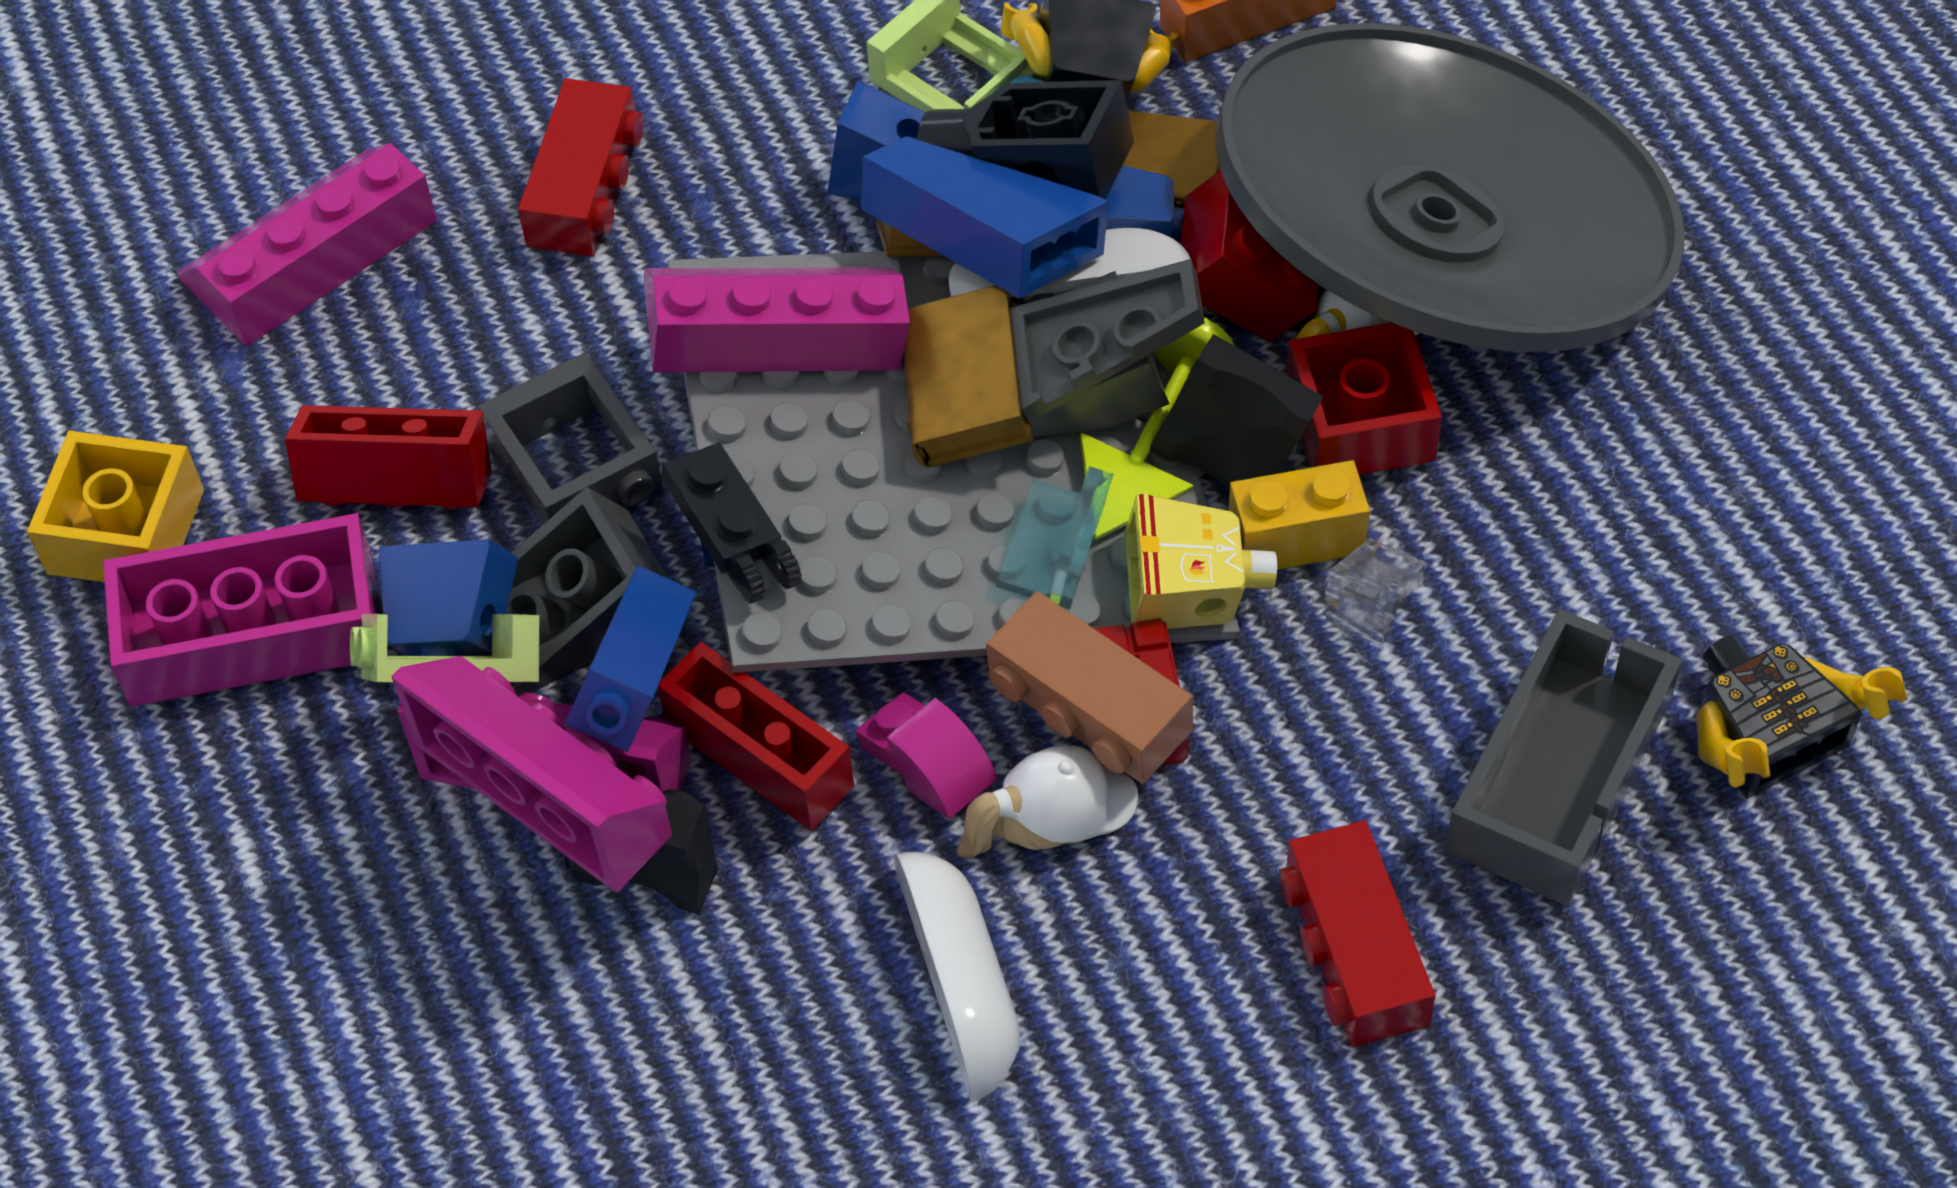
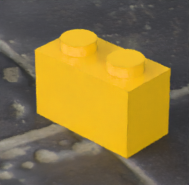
M1354 460L1230 482L1229 511L1239 518L1242 549L1275 551L1277 570L1365 554L1370 509Z

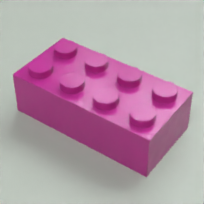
M358 513L103 560L111 668L130 707L350 666L351 628L362 627V614H380L372 553Z

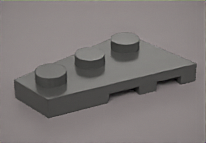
M1191 259L1010 308L1022 411L1029 423L1205 324L1198 276Z

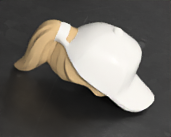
M1062 745L1040 750L1021 760L1009 772L1003 782V788L994 792L983 793L970 803L966 810L964 833L957 848V855L970 858L985 853L991 848L992 840L997 836L1025 848L1039 850L1057 847L1066 843L1079 844L1086 839L1112 833L1126 825L1132 818L1138 801L1137 786L1128 775L1114 773L1102 766L1092 752L1080 746Z

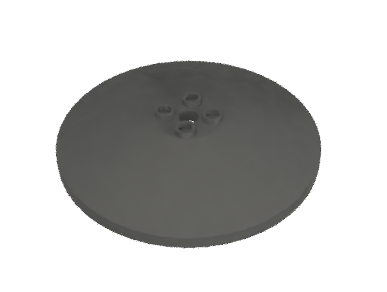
M1345 23L1321 26L1280 38L1260 49L1241 66L1226 91L1215 129L1216 153L1227 188L1245 217L1281 256L1323 288L1356 307L1404 328L1445 341L1502 351L1547 352L1591 346L1615 338L1633 329L1649 317L1663 301L1680 267L1685 240L1682 212L1673 188L1650 152L1617 118L1589 96L1546 70L1502 50L1460 36L1404 25Z

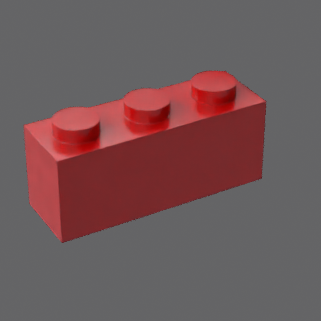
M564 78L518 208L527 248L594 257L601 235H608L610 233L614 219L613 199L616 190H623L626 186L629 173L628 154L631 146H638L640 144L643 133V114L635 110L632 87Z
M302 405L285 437L296 501L321 502L331 506L345 503L381 504L392 508L404 505L441 506L446 509L478 507L492 474L483 410Z
M702 641L659 682L657 689L664 719L669 720L676 726L685 727L687 741L811 832L855 787L850 747L747 673H732L730 661Z
M1364 820L1289 840L1287 865L1285 868L1279 869L1280 886L1288 907L1294 908L1298 906L1306 925L1300 928L1301 941L1306 958L1312 967L1321 965L1328 985L1323 986L1322 992L1325 1008L1332 1025L1338 1026L1343 1024L1351 1048L1430 1027L1436 995L1367 821Z

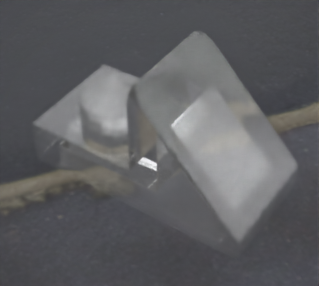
M1368 539L1329 570L1325 581L1327 622L1382 646L1387 640L1400 602L1420 585L1427 563L1376 540Z

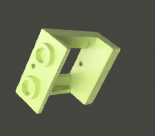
M914 0L867 41L870 81L899 100L924 112L930 109H970L1016 77L1027 75L1042 81V76L1032 71L1020 49L962 14L960 0ZM942 43H945L995 75L963 104L964 106L910 73L915 66Z
M362 614V627L351 628L350 662L351 666H359L361 668V679L393 682L391 676L400 667L457 657L387 656L388 614ZM492 614V656L462 657L482 671L486 667L495 669L509 682H539V615Z

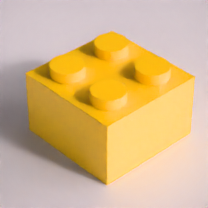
M68 430L27 534L48 575L105 582L103 560L183 546L204 492V487L187 446Z

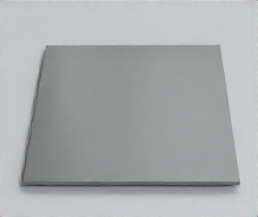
M885 251L679 259L667 260V268L889 267L903 275L907 307L912 308L951 297L949 274L956 262L945 256L887 257ZM1152 353V358L1165 389L1172 374L1158 362L1155 353ZM904 355L901 370L683 372L696 451L718 442L721 443L782 536L781 539L786 541L792 554L795 555L802 574L801 584L784 589L778 583L776 577L773 576L763 559L754 561L765 582L766 596L762 600L749 604L742 597L741 592L737 590L728 574H722L714 562L732 673L987 656L986 642L1036 591H1039L1093 629L1121 624L1125 627H1130L1131 611L1125 541L1127 525L1097 541L1094 540L1079 439L1080 432L1033 437L1031 442L934 467H924L913 455L911 433L907 428V420L910 416ZM1152 412L1114 428L1081 432L1131 455ZM1150 450L1145 460L1146 463L1194 485L1192 490L1174 500L1207 507L1197 467L1180 461L1168 460ZM1235 614L1234 619L1226 624L1168 629L1170 643L1238 639L1240 629Z

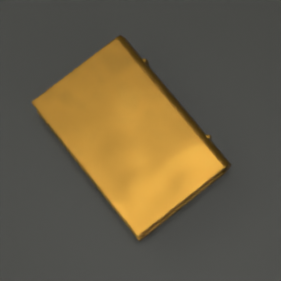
M1128 110L1134 144L1123 165L1168 176L1173 180L1174 207L1184 208L1185 196L1220 171L1216 153L1215 129L1217 121Z
M996 285L908 308L910 325L904 348L910 416L907 420V428L911 433L913 455L924 467H934L1033 441L1031 423H1029L1021 408L1010 308L1016 307L1017 304L1016 302L1011 303L1009 292Z

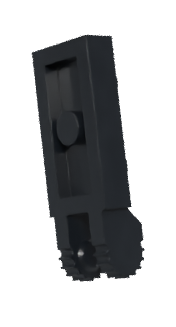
M720 442L663 463L661 475L663 483L720 572L728 574L737 590L745 598V601H748L750 604L762 600L766 596L765 582L754 561L759 559L764 560L773 576L776 577L778 583L784 589L801 584V568L795 555L792 554L786 541L781 539L782 536Z

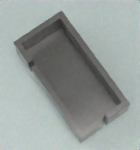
M1559 608L1451 812L1445 853L1566 906H1570L1593 860L1595 849L1599 848L1672 700L1683 659L1626 636L1621 646L1613 681L1602 676L1605 672L1614 631Z

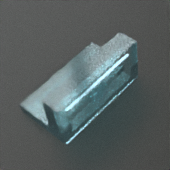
M1089 466L1080 494L1033 479L996 587L1027 597H1031L1036 591H1039L1062 608L1070 610L1114 474Z

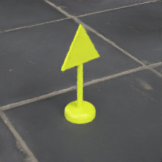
M1204 318L1205 324L1154 352L1158 362L1172 374L1164 389L1170 404L1152 412L1131 455L1080 432L1079 439L1095 541L1127 525L1136 494H1147L1174 500L1193 489L1194 485L1146 463L1145 460L1150 452L1151 444L1174 405L1194 364L1212 335L1214 334L1234 345L1231 337L1220 326L1209 319Z

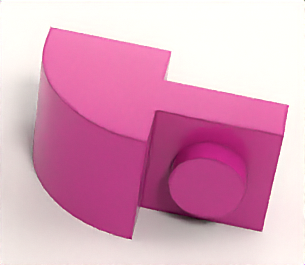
M902 692L855 730L862 749L902 774L909 793L949 819L998 780L989 757L976 737L956 714L936 698L927 705H923Z

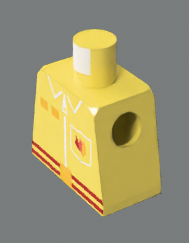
M1136 494L1125 529L1131 624L1162 619L1166 622L1167 629L1226 624L1234 619L1244 588L1269 590L1274 588L1277 577V556L1275 551L1242 549L1239 518L1233 512L1147 494Z

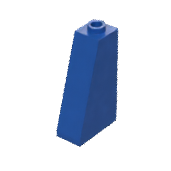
M907 136L863 156L861 210L1018 298L1104 255L1109 201L1099 196Z
M639 565L636 566L565 725L621 750L629 751L654 697L697 591Z

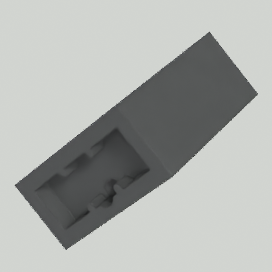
M586 352L477 406L478 410H483L489 447L542 525L586 487L623 508L637 505L645 501L652 493L663 488L656 451ZM597 409L626 453L552 490L523 446Z

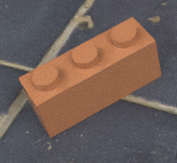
M1036 591L986 642L989 678L993 686L1007 699L1018 702L1021 699L1037 710L1045 723L1057 734L1063 737H1070L1072 735L1090 747L1096 758L1114 773L1121 774L1126 772L1141 784H1144L1193 731V696L1039 591Z

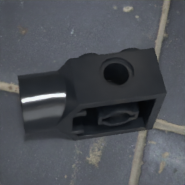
M1122 80L1007 83L970 109H930L926 111L920 121L917 140L1087 192L1105 200L1134 144Z

